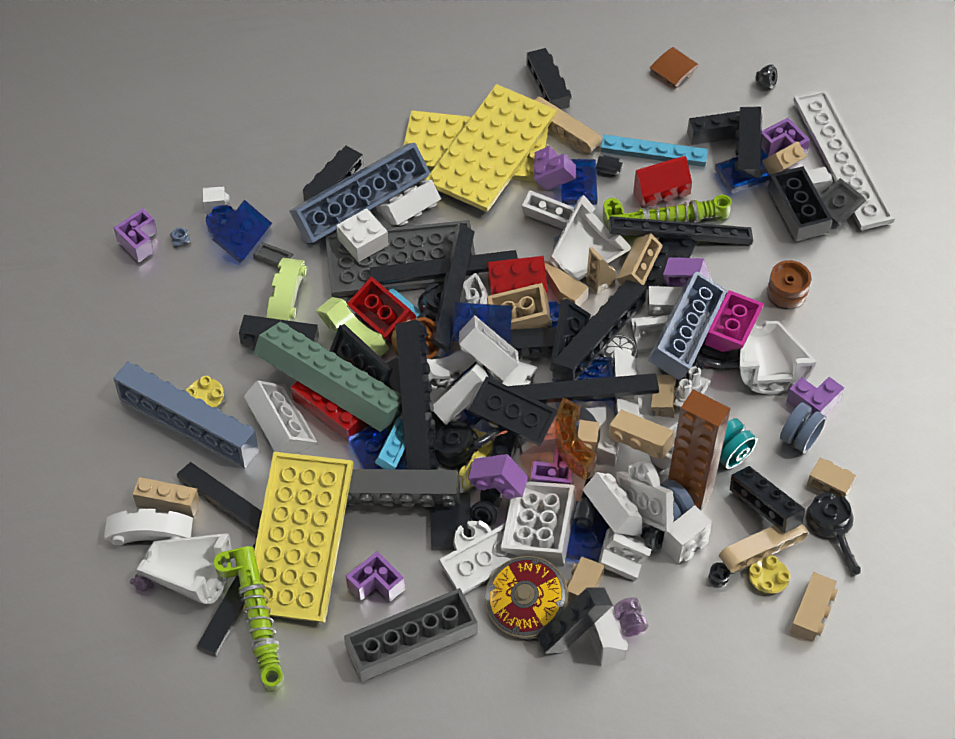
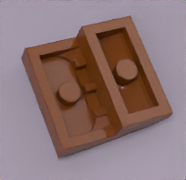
M672 47L650 66V70L677 88L685 77L689 78L699 67V64Z

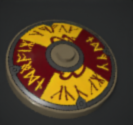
M520 556L502 564L491 576L485 592L486 609L493 623L505 634L518 639L537 638L536 635L568 606L569 600L568 587L560 571L549 561L536 556Z

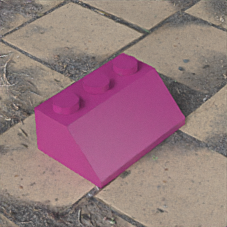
M729 290L707 333L705 345L722 352L743 348L764 307V303Z

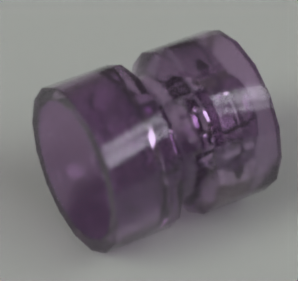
M627 598L615 604L614 613L617 620L620 621L621 631L624 636H636L647 630L649 625L645 615L642 613V607L638 598Z

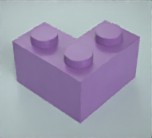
M789 118L762 131V151L768 157L797 141L805 155L807 154L810 139Z
M550 146L535 152L534 180L545 191L576 179V165L565 154L558 155Z
M143 208L114 227L117 242L138 262L154 253L149 237L157 233L154 218Z
M668 258L663 274L668 287H684L695 271L711 280L704 258Z
M801 377L789 389L786 401L795 408L803 402L812 408V414L819 411L826 415L841 400L844 387L831 377H828L816 388Z
M555 446L553 463L533 461L531 482L571 485L575 449Z
M508 454L474 459L468 479L478 490L496 488L506 499L523 497L528 476Z
M378 551L346 575L347 588L360 601L377 589L391 602L405 590V578Z

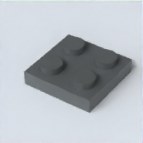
M841 178L821 196L832 219L840 226L866 201L863 195Z

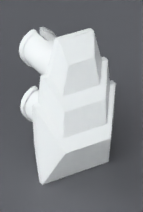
M696 366L691 367L688 371L689 380L682 379L679 386L676 388L674 406L681 408L693 389L703 395L706 392L711 380L701 377V369L699 367L698 369Z

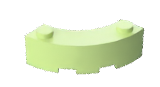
M282 258L278 264L280 271L274 275L272 288H275V291L269 297L267 318L292 321L296 316L294 305L297 291L303 277H306L307 266H305V260Z
M331 297L316 310L329 330L332 328L334 332H337L339 325L345 324L380 357L389 350L386 339L380 333L372 331L361 323L349 310L347 303L343 299Z

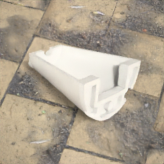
M584 195L578 199L548 261L578 281L587 276L590 247H593L607 263L632 248L621 235L610 234L604 224L593 214L596 208Z
M766 321L762 326L754 325L744 347L740 348V374L742 380L751 390L761 394H780L789 391L801 377L806 380L816 365L815 359L779 321Z
M229 534L154 541L146 552V560H142L138 565L137 574L197 602L212 604L220 597L228 578H222L217 574L214 567V558L221 552L231 550ZM227 562L223 563V568L227 567Z

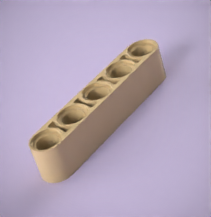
M541 97L534 99L557 110V115L549 125L551 132L586 154L591 153L601 144L602 139L597 132Z
M802 524L784 533L773 525L726 547L720 552L719 557L729 571L734 573L801 542L808 536L809 531Z

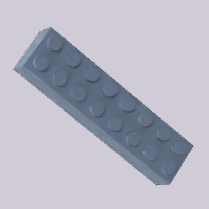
M408 143L294 207L289 212L305 243H313L336 230V225L366 208L368 210L374 208L429 176L430 171L416 143Z
M127 361L113 377L120 400L241 467L246 468L259 452L256 433L253 427L240 423L233 416H227L220 409L207 405L200 398L192 397L187 391L179 390L171 382L159 379L156 374L144 371L141 366L133 365Z

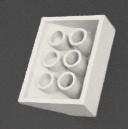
M527 481L523 497L513 498L510 501L501 550L517 556L540 557L549 561L554 566H564L576 504L574 485Z

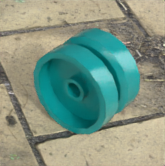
M738 418L728 421L719 461L727 469H731L744 461L754 450L758 438L750 430H745V425Z

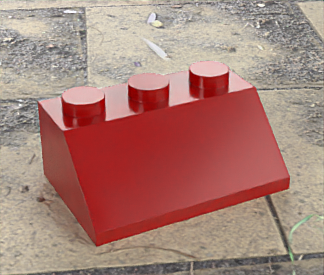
M686 156L637 169L635 172L633 194L641 208L652 207L656 204L669 202L691 194L692 179Z

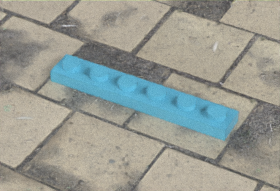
M605 134L603 135L601 152L660 161H668L686 156L688 165L702 167L706 165L708 149Z

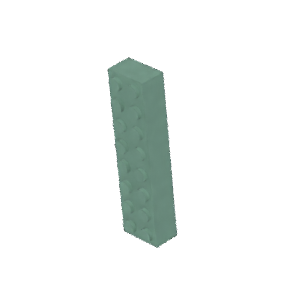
M279 322L259 335L253 354L381 432L401 416L402 400L399 392L387 387L383 382L359 370L350 362L341 359L335 353L308 339L304 334L295 331L287 324Z

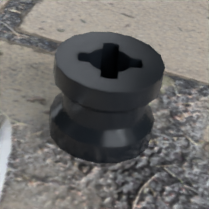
M714 563L710 568L708 581L713 587H725L728 584L731 572L724 563Z

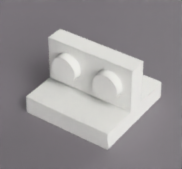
M668 315L631 318L630 323L638 353L652 351L669 317Z
M609 528L606 531L598 563L605 565L604 568L635 581L638 578L641 564L650 557L652 549L647 548L646 544L625 534L614 533Z

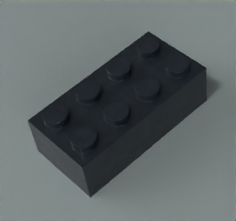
M804 166L770 174L768 190L794 240L797 242L828 234L833 219Z

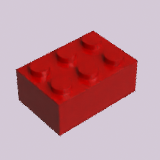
M544 256L486 263L490 295L540 283L543 284L546 293H548Z
M372 276L347 303L348 307L391 344L395 324L417 317L410 308Z

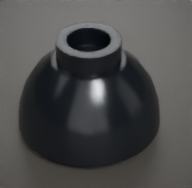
M771 64L756 72V81L766 88H774L777 83L778 74L776 67Z
M481 500L471 507L470 516L473 521L481 520L490 527L497 520V509L491 501Z
M650 525L649 527L642 528L640 537L644 539L649 549L658 551L662 548L665 531Z

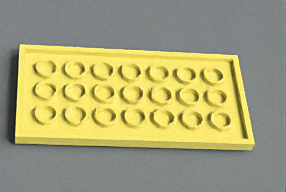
M496 84L426 180H432L438 191L488 212L557 115V110Z
M411 110L404 145L415 142L429 171H432L472 117ZM549 126L511 180L536 182L534 180V154L536 151L546 147Z
M273 452L254 550L260 578L266 588L264 596L269 599L267 607L271 609L269 616L325 623L354 465L352 460Z

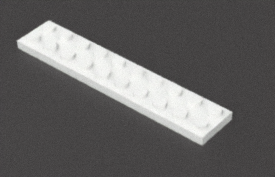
M827 89L794 96L793 101L834 181L836 182L839 178L843 179L866 199L852 214L860 231L894 223L895 217Z

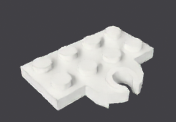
M644 460L629 465L628 472H616L617 485L626 492V497L638 508L637 511L642 517V522L665 532L673 531V491L660 486L659 476L654 466L650 462L645 463Z
M481 520L468 521L467 527L474 532L473 537H466L462 526L457 529L454 535L455 551L439 559L441 567L455 590L461 588L463 594L490 580L493 573L502 564L510 559L520 557L501 550L506 523L491 530Z

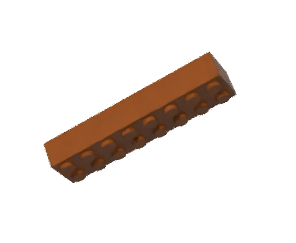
M693 389L680 408L668 479L674 480L684 487L691 496L694 506L702 511L713 492L731 408Z

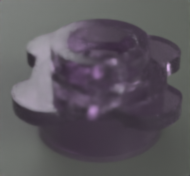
M138 574L135 575V579L132 578L130 580V584L134 585L138 591H146L148 588L153 589L155 586L154 583H151L150 579Z

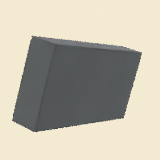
M261 242L253 254L254 259L277 268L282 258H295L293 253Z

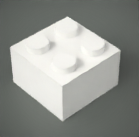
M367 208L336 225L338 240L357 262L389 245L388 231Z
M693 506L673 522V531L664 533L662 549L678 565L684 560H690L695 551L698 549L702 550L709 543L708 538L711 533L712 521L696 506Z

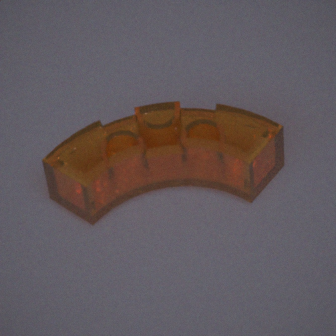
M563 398L556 415L555 441L557 450L567 467L577 476L587 481L596 466L597 453L590 450L577 435L576 425L580 419L581 406Z

